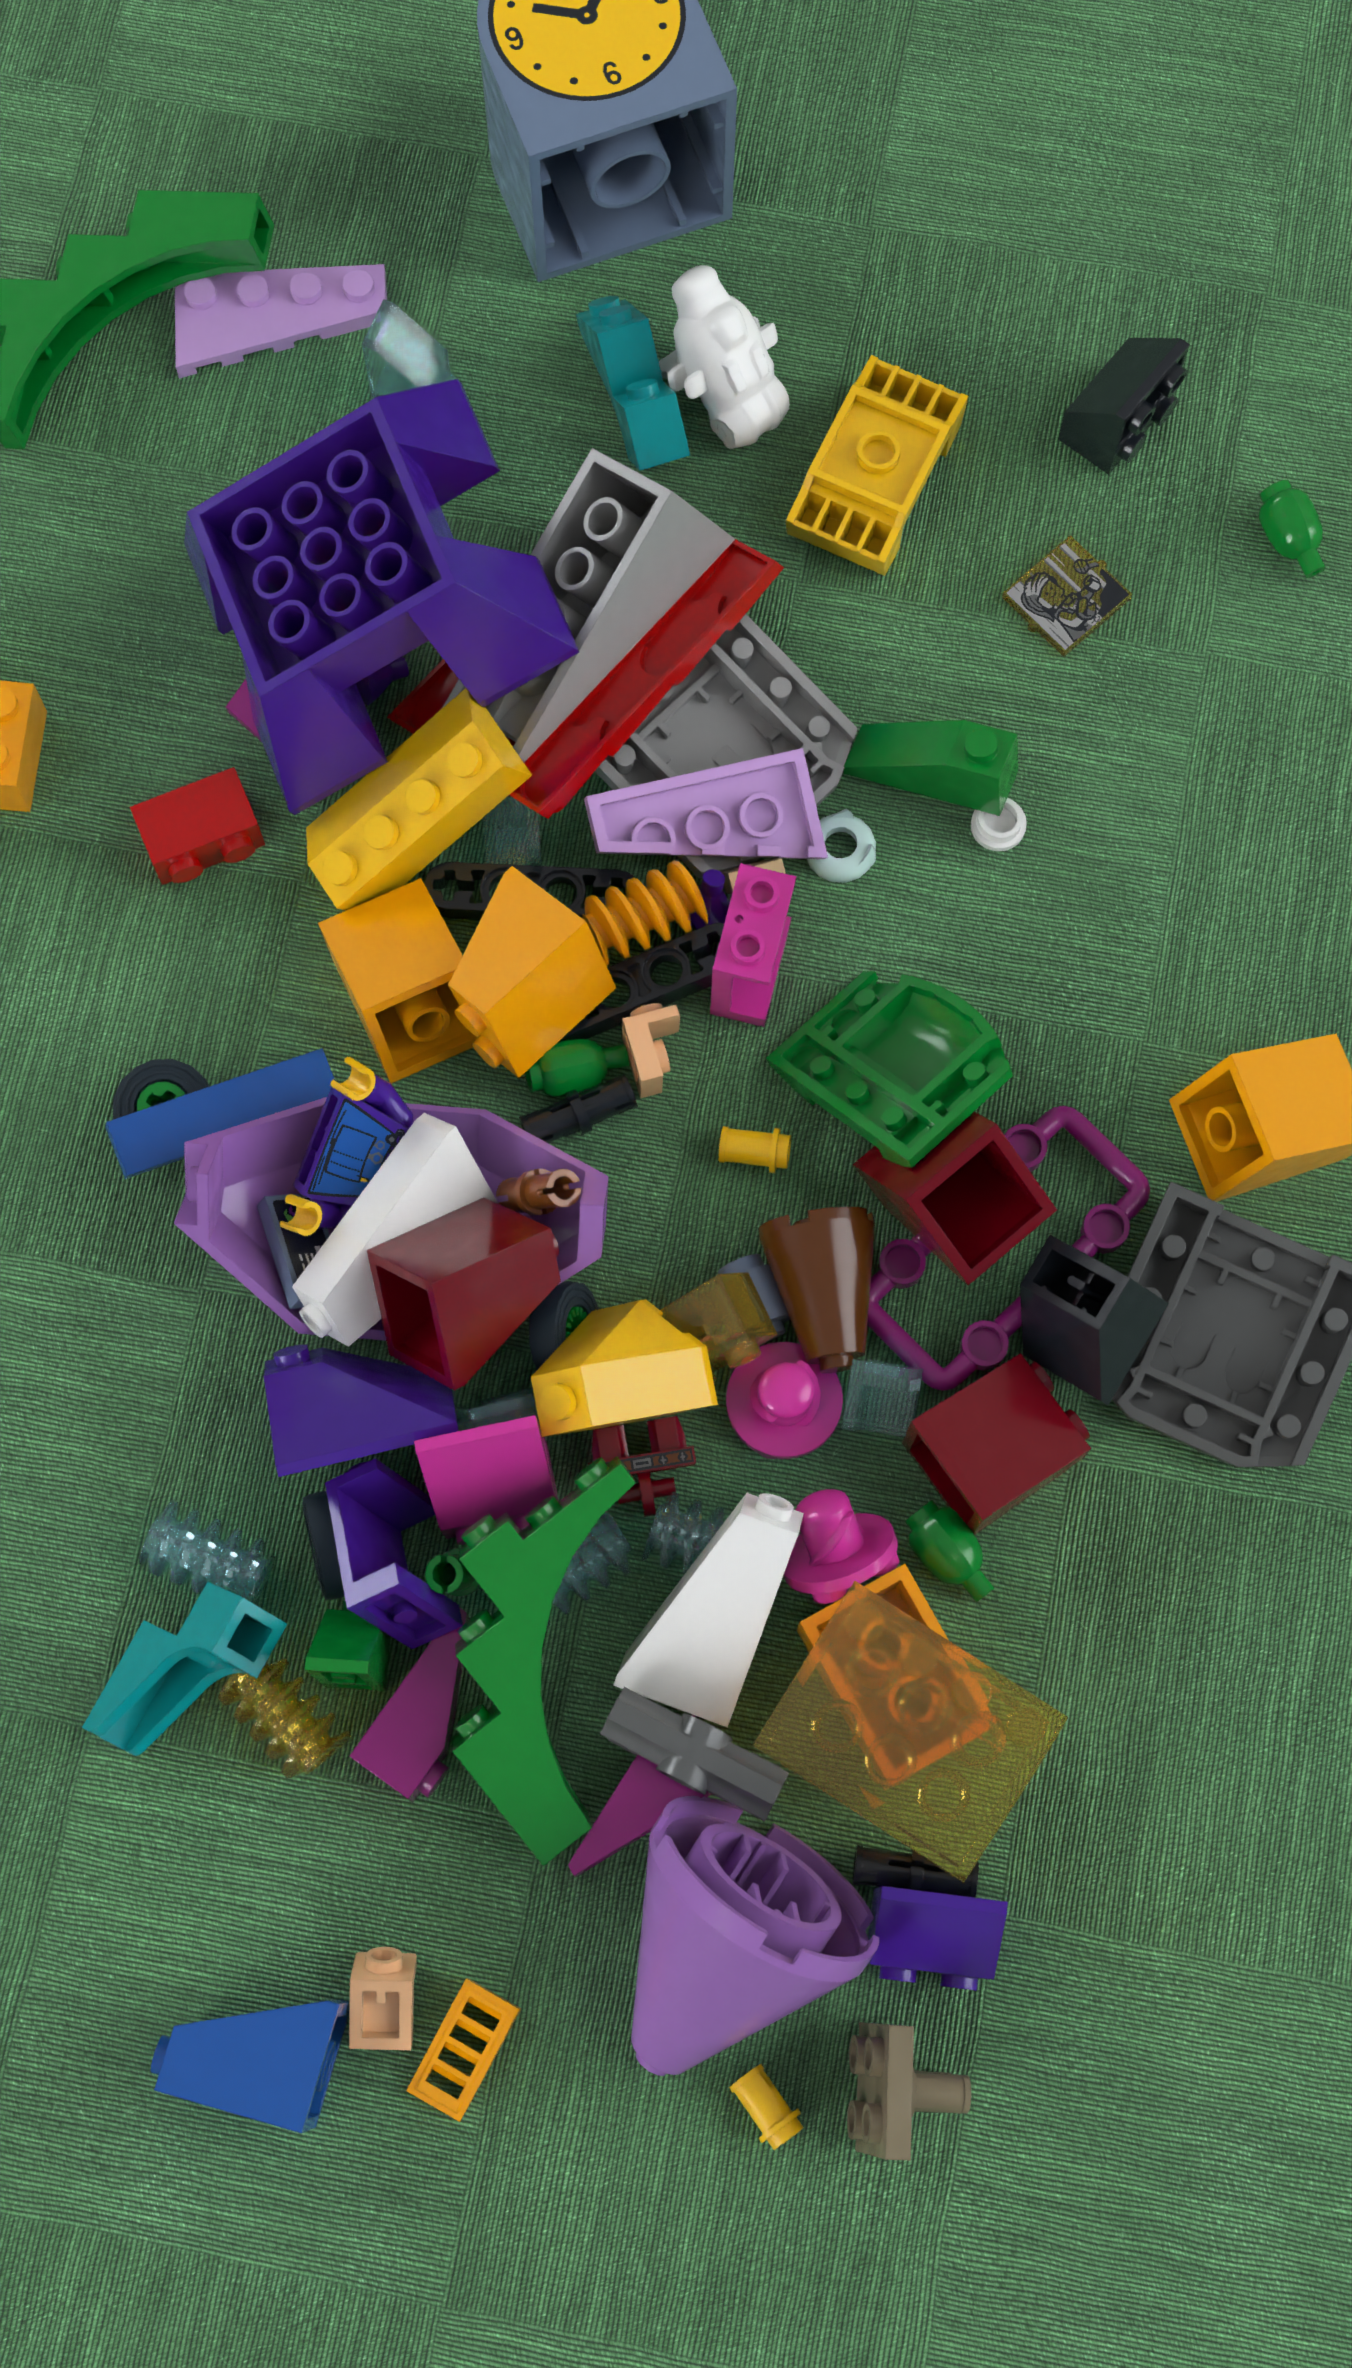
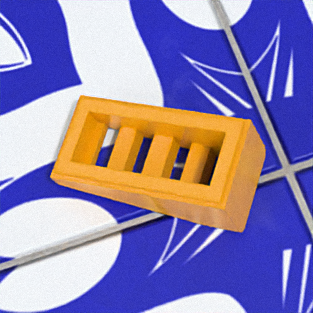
M466 1978L406 2091L461 2122L517 2019L521 2008L473 1980ZM469 2003L499 2020L494 2031L463 2014ZM457 2025L487 2042L482 2053L451 2036ZM444 2048L476 2065L470 2076L439 2059ZM432 2070L463 2087L458 2099L427 2081Z

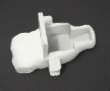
M707 265L695 266L682 274L672 286V296L678 312V320L673 332L676 350L659 361L663 378L668 379L669 386L673 391L677 392L685 388L688 398L694 399L698 396L701 398L703 405L708 411L712 430L727 448L734 449L749 446L755 443L764 432L777 428L789 410V395L783 384L774 375V363L767 351L778 341L776 327L774 323H768L760 327L758 318L753 317L743 303L726 292L718 279L717 272L712 267Z

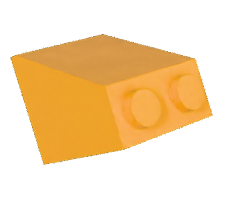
M513 866L503 874L448 984L459 1004V1007L455 1010L457 1018L477 1038L472 1043L475 1051L492 1068L496 1069L502 1064L518 1078L616 989V985L587 922Z
M421 878L318 923L332 960L391 1084L473 1048L472 1043L477 1038L457 1018L455 1010L459 1007V1004L448 986L463 955Z
M1337 1033L1231 1054L1169 1099L1206 1195L1209 1199L1216 1202L1347 1159L1352 1155V1069Z

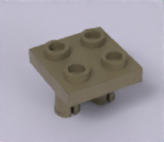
M859 2022V2035H853L851 2038L849 2065L851 2073L858 2074L857 2100H851L849 2103L847 2130L849 2138L856 2140L855 2151L885 2160L911 2161V2130L914 2112L967 2114L970 2110L971 2082L968 2075L914 2070V2026Z

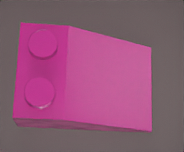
M536 1415L414 1441L416 1454L440 1531L446 1539L456 1537L458 1545L466 1544L461 1538L462 1534L488 1514L494 1520H497L507 1512L522 1531L529 1525L525 1520V1516L539 1503L552 1495L559 1502L548 1445L545 1438L541 1435Z

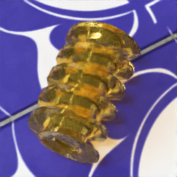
M286 1658L270 1665L265 1663L258 1678L243 1673L231 1674L218 1696L220 1702L226 1706L241 1701L236 1708L234 1717L239 1724L256 1719L249 1733L255 1742L272 1737L265 1751L270 1760H276L288 1755L281 1769L285 1778H293L302 1773L306 1775L311 1773L336 1753L351 1737V1733L348 1730L333 1737L329 1736L327 1732L336 1718L333 1712L317 1719L312 1716L314 1709L320 1701V1697L317 1694L301 1701L297 1699L296 1695L305 1681L302 1676L285 1683L280 1679L289 1664Z

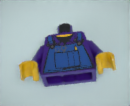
M347 1056L344 1059V1062L351 1066L349 1078L343 1083H338L332 1079L330 1083V1092L293 1183V1186L303 1196L310 1198V1200L293 1194H288L285 1197L286 1203L296 1206V1214L289 1222L280 1221V1227L303 1236L311 1235L317 1229L337 1227L414 1123L412 1111L393 1085L375 1075L371 1069L352 1057Z

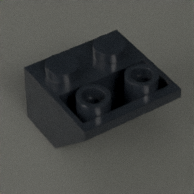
M1128 338L1064 413L1058 440L1108 475L1122 459L1129 463L1145 443L1147 435L1144 433L1154 422L1161 426L1175 409L1179 399L1174 396V393L1188 373L1183 364L1190 344L1181 338Z
M1049 1235L1020 1284L1023 1355L1104 1404L1109 1405L1169 1303L1131 1278Z

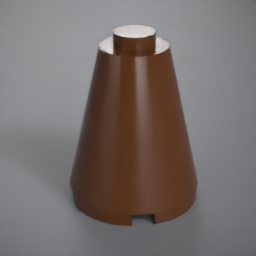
M829 1207L808 1210V1218L796 1221L793 1225L790 1224L789 1215L777 1217L763 1223L758 1228L760 1243L807 1363L819 1364L821 1373H836L854 1369V1359L864 1356L866 1351L875 1233L873 1213L867 1214V1209L862 1207Z

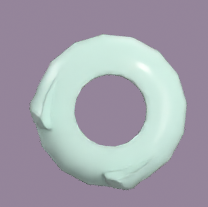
M848 809L820 819L824 842L833 833L845 832L855 839L857 847L850 856L845 858H836L827 852L828 858L807 859L810 868L819 877L830 882L847 883L859 879L876 861V841L871 829L862 819L853 816L852 812Z

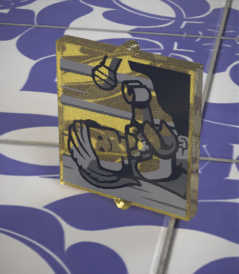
M1070 535L1005 590L1002 598L1028 622L1027 628L1030 632L1037 631L1065 657L1130 601L1133 594L1106 569L1107 563L1104 560L1097 561Z

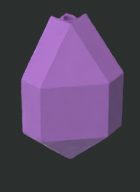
M327 1097L184 1142L185 1196L174 1221V1224L299 1334L316 1335L301 1318L299 1311L302 1308H289L257 1205L265 1196L301 1194L293 1186V1183ZM406 1103L413 1113V1121L423 1113H426L457 1127L497 1202L508 1201L507 1195L496 1197L497 1188L505 1179L511 1177L519 1178L524 1172L534 1169H546L550 1172L557 1169L573 1171L578 1176L580 1182L568 1184L569 1189L581 1187L580 1197L575 1204L569 1207H556L553 1212L539 1216H531L525 1212L521 1214L551 1228L559 1246L557 1263L561 1279L560 1283L601 1258L606 1229L609 1176L486 1109ZM327 1228L329 1235H331L335 1228ZM382 1319L359 1338L386 1341Z

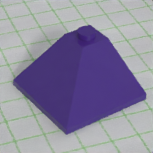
M303 1344L280 1349L273 1354L274 1359L265 1361L264 1383L278 1477L413 1445L415 1440L459 1431L453 1390L411 1366L323 1347L309 1350L308 1346Z

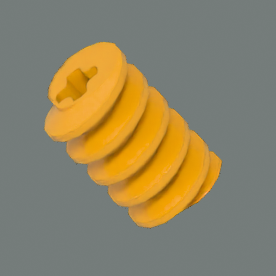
M679 861L669 862L666 872L667 878L659 870L652 869L646 874V887L637 878L628 879L626 882V896L617 887L607 888L605 891V905L597 896L590 895L586 897L584 903L585 915L583 914L582 919L587 922L606 966H609L608 949L614 947L624 959L630 957L629 940L632 938L645 951L650 949L649 931L655 929L665 942L671 940L670 923L676 921L685 933L691 932L690 914L694 912L707 925L708 914L700 889L690 872Z

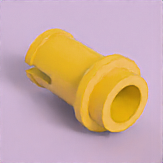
M723 1126L719 1144V1162L769 1167V1173H776L777 1168L787 1169L791 1151V1135L781 1134V1128H774L773 1133L731 1129Z
M759 2064L729 2088L732 2093L736 2094L762 2132V2135L758 2138L760 2142L764 2143L767 2140L772 2149L776 2150L804 2127L797 2118L801 2115L799 2109L797 2108L792 2112L765 2073V2068L762 2064Z

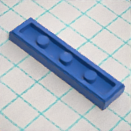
M321 1048L106 1122L105 1128L125 1179L184 1159V1142L328 1097L331 1089L330 1083L332 1079H335L324 1050Z

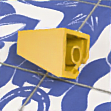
M646 1299L591 1311L531 1376L542 1437L619 1426L718 1405L707 1346L692 1334L682 1333L662 1317L663 1312Z

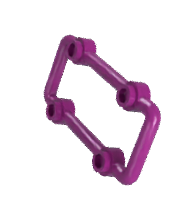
M1064 1105L1053 1107L1032 1125L1018 1124L1008 1129L1004 1134L1030 1172L1037 1169L1042 1163L1047 1152V1141L1061 1128H1064L1127 1188L1128 1191L1114 1205L1100 1204L1093 1207L1087 1213L1082 1222V1236L1071 1245L1090 1257H1093L1096 1253H1112L1119 1249L1129 1235V1221L1144 1208L1149 1200L1151 1190L1149 1181L1144 1173L1081 1112L1073 1107ZM915 1236L911 1240L897 1239L884 1247L879 1258V1270L871 1277L867 1326L924 1383L933 1389L942 1391L954 1389L962 1384L976 1369L985 1371L998 1366L1008 1351V1338L1022 1326L1020 1295L993 1321L982 1320L971 1324L961 1339V1352L946 1367L942 1368L879 1305V1301L893 1288H910L918 1283L925 1270L926 1256L931 1253Z

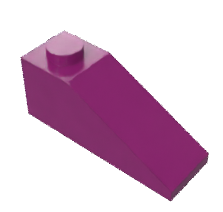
M460 1608L464 1625L470 1618L467 1612ZM461 1627L430 1642L349 1756L413 1803L420 1793L429 1798L449 1770V1767L442 1762L449 1753L463 1664L455 1654V1643L462 1639L457 1633Z
M637 1755L570 1860L568 1866L575 1877H578L650 1833L664 1808L672 1800L685 1796H698L702 1798L712 1794L706 1792L703 1795L657 1771L656 1764Z

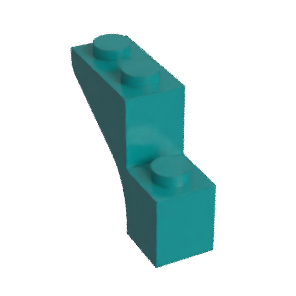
M615 295L591 301L588 303L589 310L577 313L576 318L582 338L614 407L628 459L641 471L690 456L676 392L663 382L649 319L626 299L619 300V297Z
M207 1582L177 1636L143 1620L82 1728L134 1756L142 1754L217 1680L236 1673H243L258 1678L287 1623L247 1599Z

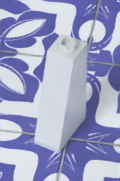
M426 1113L418 1117L292 1286L304 1306L299 1311L301 1318L318 1337L323 1338L325 1335H329L349 1347L382 1319L368 1259V1249L483 1197L498 1203L456 1126Z
M746 1493L628 1648L613 1686L621 1689L626 1687L648 1699L728 1727L798 1537L804 1513L794 1510L793 1505L782 1497L768 1493L760 1494L758 1497Z

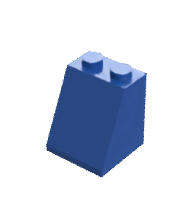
M329 2000L176 2025L173 2027L171 2037L162 2035L156 2046L150 2068L151 2073L158 2075L154 2091L298 2133L317 2127L348 2021L350 2002Z

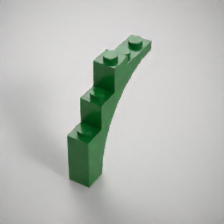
M138 190L134 210L128 214L126 220L127 236L68 234L64 254L58 258L56 264L57 280L0 278V345L2 346L0 347V442L5 449H25L36 414L56 378L81 347L113 319L147 298L188 281L223 273L265 271L274 223L259 193Z
M618 1456L607 1464L601 1457L585 1467L573 1479L578 1487L559 1502L552 1495L539 1503L525 1516V1520L529 1525L522 1531L507 1512L497 1520H494L488 1514L462 1534L461 1538L466 1544L458 1549L459 1560L499 1610L492 1615L487 1609L482 1610L468 1620L457 1632L462 1639L455 1643L456 1657L494 1705L487 1710L481 1704L469 1711L456 1723L454 1728L458 1733L452 1737V1752L543 1866L592 1828L589 1812L564 1775L547 1732L541 1699L542 1647L554 1597L573 1555L600 1517L636 1484L632 1474Z

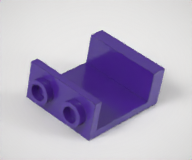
M376 1458L368 1462L355 1464L346 1473L325 1482L347 1609L411 1649L463 1626L459 1604L444 1594L435 1592L426 1582L408 1571L401 1531L435 1515L430 1496Z

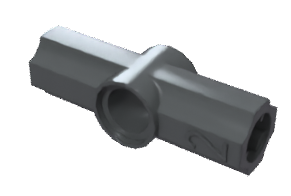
M626 1687L621 1691L600 1732V1736L608 1739L609 1742L656 1764V1770L672 1780L703 1795L709 1792L763 1821L767 1819L789 1772L781 1769L779 1765L733 1744V1738L716 1727L686 1713L680 1716Z

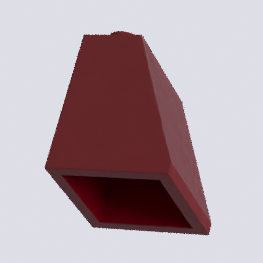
M975 1111L913 1168L904 1167L883 1158L876 1146L853 1164L881 1204L967 1285H970L1057 1211L998 1125Z
M484 1197L367 1250L389 1355L452 1390L464 1386L561 1282L557 1263L559 1246L551 1228Z
M1021 1353L911 1421L902 1441L903 1446L947 1507L952 1508L960 1515L974 1535L1080 1462L1091 1450V1447L1086 1442L1090 1438V1434L1082 1420L1073 1410L1068 1409L1065 1412L1051 1395L1055 1387L1046 1371L1035 1361L1029 1365Z

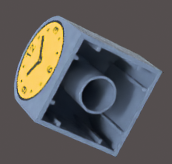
M478 0L477 28L491 167L538 282L732 219L737 87L698 0Z

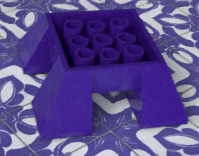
M458 379L375 397L187 511L184 545L218 631L223 635L231 630L235 633L242 652L253 720L288 810L293 815L300 813L388 762L356 683L422 644L430 641L482 707L489 705L580 652L540 560L536 556L454 539L440 506L500 471L463 385Z

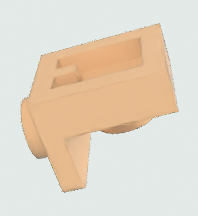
M660 1003L647 1004L633 1010L630 1013V1017L622 1018V1039L627 1049L640 1099L662 1093L663 1073L670 1072V1063L663 1040L653 1041V1039L679 1032L680 1013L677 1005L663 1008V1005Z
M376 1947L367 1952L356 1953L350 1977L349 2049L411 2051L414 2023V1979L417 1968L416 1954L402 1953L399 1949L393 1947Z

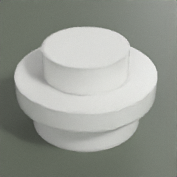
M1007 798L1000 816L974 810L971 819L973 837L981 846L992 851H1006L1018 845L1025 834L1027 826L1024 811L1016 802Z

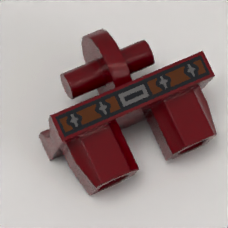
M678 1416L647 1421L652 1453L634 1456L628 1455L624 1425L593 1430V1461L602 1457L607 1464L618 1456L632 1476L637 1475L638 1483L633 1485L618 1500V1504L641 1501L644 1517L656 1515L654 1498L676 1495L674 1477L651 1481L650 1473L694 1466L696 1464L694 1446L687 1447L685 1434Z

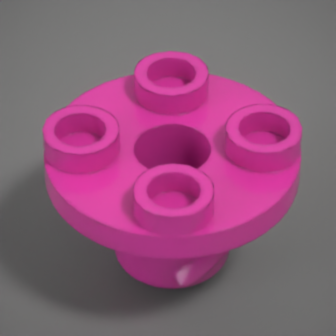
M792 1342L770 1343L746 1355L731 1374L726 1392L727 1415L736 1435L749 1448L767 1459H793L817 1450L835 1431L843 1406L842 1387L837 1374L821 1373L819 1364L807 1363L800 1344Z
M837 1489L819 1490L806 1496L797 1505L795 1510L804 1513L800 1526L801 1534L796 1539L783 1575L786 1583L792 1589L812 1594L816 1603H832L841 1599L847 1593L848 1588L856 1586L873 1576H883L899 1565V1558L896 1552L898 1540L892 1524L887 1519L875 1514H854L850 1500L843 1491Z

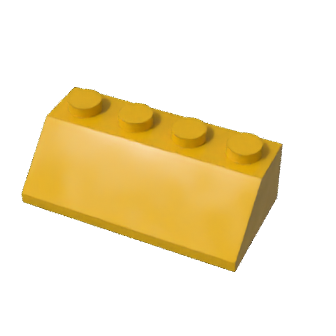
M467 688L386 757L387 763L364 776L306 827L308 866L337 909H351L404 886L532 776L486 707L479 705Z

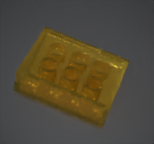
M854 1581L752 1746L964 1883L1037 1771L1068 1717Z

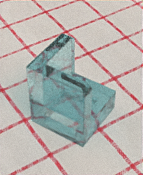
M506 797L483 817L486 863L542 866L539 814L513 797Z
M853 1359L842 1429L851 1431L868 1430L904 1437L911 1421L916 1416L923 1368L872 1359Z

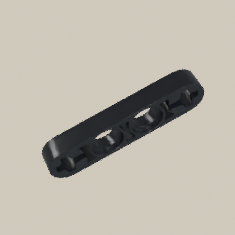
M445 862L438 864L429 871L424 884L442 917L481 920L491 900L489 896L491 888L500 882L503 874L513 866L545 891L557 883H565L572 886L577 892L575 901L567 907L582 918L583 914L585 915V885H593V895L597 896L605 905V898L603 897H605L607 888L612 886L623 888V894L626 896V882L634 876L627 871L618 869ZM447 880L457 881L458 889L462 890L455 892L454 900L451 901L444 900L442 891H439L445 888ZM474 880H481L480 893L482 903H474L472 892L475 891Z
M714 923L706 925L608 967L614 983L624 984L629 987L631 993L628 1001L618 1008H608L600 1003L594 1008L597 1016L590 1018L587 1015L559 1042L591 1038L621 1025L622 1018L630 1017V1013L638 1007L652 1003H660L664 1007L711 987L715 956L711 955L710 945L720 942L724 924ZM692 951L700 968V972L693 974L689 958L686 956L687 953ZM667 961L679 964L683 971L676 983L669 986H661L653 982L652 973L656 966Z

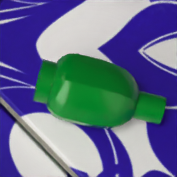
M1281 480L1268 486L1259 495L1263 505L1258 514L1259 521L1267 538L1279 554L1298 561L1306 578L1318 575L1326 568L1317 551L1323 538V529L1312 501L1304 491L1292 488L1289 480Z
M588 1039L566 1040L555 1044L524 1075L531 1093L542 1091L550 1097H559L572 1090L581 1092L598 1085L604 1079L607 1070L628 1066L629 1058L624 1044L602 1048L595 1041Z
M930 1500L904 1521L911 1529L908 1537L911 1549L936 1578L947 1584H962L975 1602H978L994 1589V1586L980 1570L983 1560L982 1548L972 1530L955 1510L948 1507L939 1509L935 1502Z

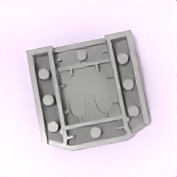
M745 614L731 632L726 629L684 681L677 686L671 687L614 757L608 755L595 772L612 790H617L803 748L817 807L836 789L858 728ZM677 856L698 878H703V874L707 870L714 869L722 872L739 867L740 863L750 864L761 859L753 857Z

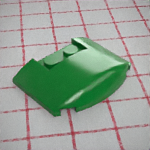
M863 971L767 1056L766 1060L811 1106L816 1103L876 1146L883 1158L895 1164L913 1168L1013 1076L1011 1065L1008 1059L1005 1058L1001 1041L992 1026L972 1005L958 995L932 982L904 974L901 975L899 983L877 984L879 978L875 971Z

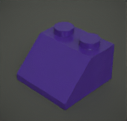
M887 1886L878 1887L873 1890L871 1913L874 1919L870 1923L868 1940L873 1935L879 1937V1946L867 1965L880 1966L879 1979L916 1983L917 1971L941 1974L940 1986L977 1991L978 1979L994 1980L1008 1902Z

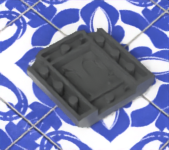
M1170 1182L1127 1277L1169 1304L1112 1400L1128 1419L1234 1468L1303 1466L1352 1359V1263L1333 1254L1326 1256L1224 1210V1205Z

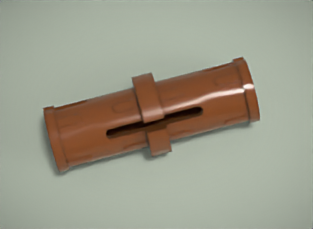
M546 1169L529 1170L524 1172L519 1178L511 1177L499 1184L496 1197L507 1195L508 1201L498 1202L497 1204L519 1214L523 1212L531 1216L548 1214L553 1212L556 1207H569L577 1202L581 1194V1187L569 1189L568 1184L580 1182V1180L569 1169H557L552 1172Z

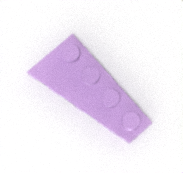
M385 265L271 269L223 273L188 281L176 286L175 350L178 377L183 378L197 374L196 368L220 361L222 367L244 361L243 355L273 347L275 353L294 348V342L319 335L321 339H327L388 322Z
M803 748L594 794L584 798L594 845L598 854L792 859L828 858Z

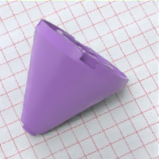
M685 1796L672 1800L664 1808L652 1827L649 1836L631 2043L636 2051L638 2062L646 2070L659 2076H665L666 2074L679 2075L851 1981L862 1973L879 1946V1937L873 1935L868 1940L866 1929L874 1919L869 1907L856 1889L833 1865L799 1838L773 1823L766 1836L738 1823L737 1820L743 1810L718 1799Z

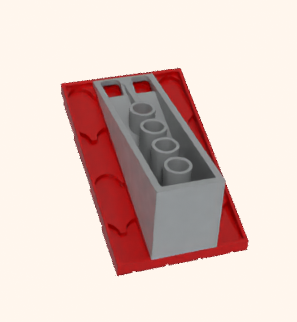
M594 448L590 450L531 553L532 556H536L540 560L580 652L485 706L532 774L510 796L547 819L553 813L561 811L608 755L614 757L671 687L677 686L684 681L726 629L730 632L784 569L775 560L733 538L673 491ZM442 659L387 718L414 734L466 687L445 660Z

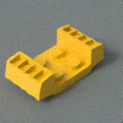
M871 355L857 381L851 386L807 471L799 494L786 518L787 534L885 576L900 549L903 527L940 455L946 457L958 433L969 396L957 393L944 387L942 384L931 382L922 378L921 375H915L901 369L897 365H891Z

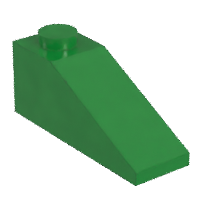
M967 720L862 724L844 764L843 771L847 775L1000 816L1018 773V734Z
M344 1600L342 1602V1610L326 1609L306 1655L305 1671L326 1688L386 1691L391 1636L348 1610Z

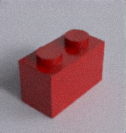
M235 767L130 807L162 885L169 882L184 883L200 876L205 868L223 861L236 863L245 860L257 848L265 846L258 822Z

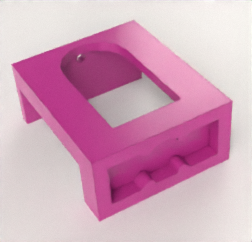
M740 863L712 969L710 1014L765 1027L791 925V917L787 916L797 876Z

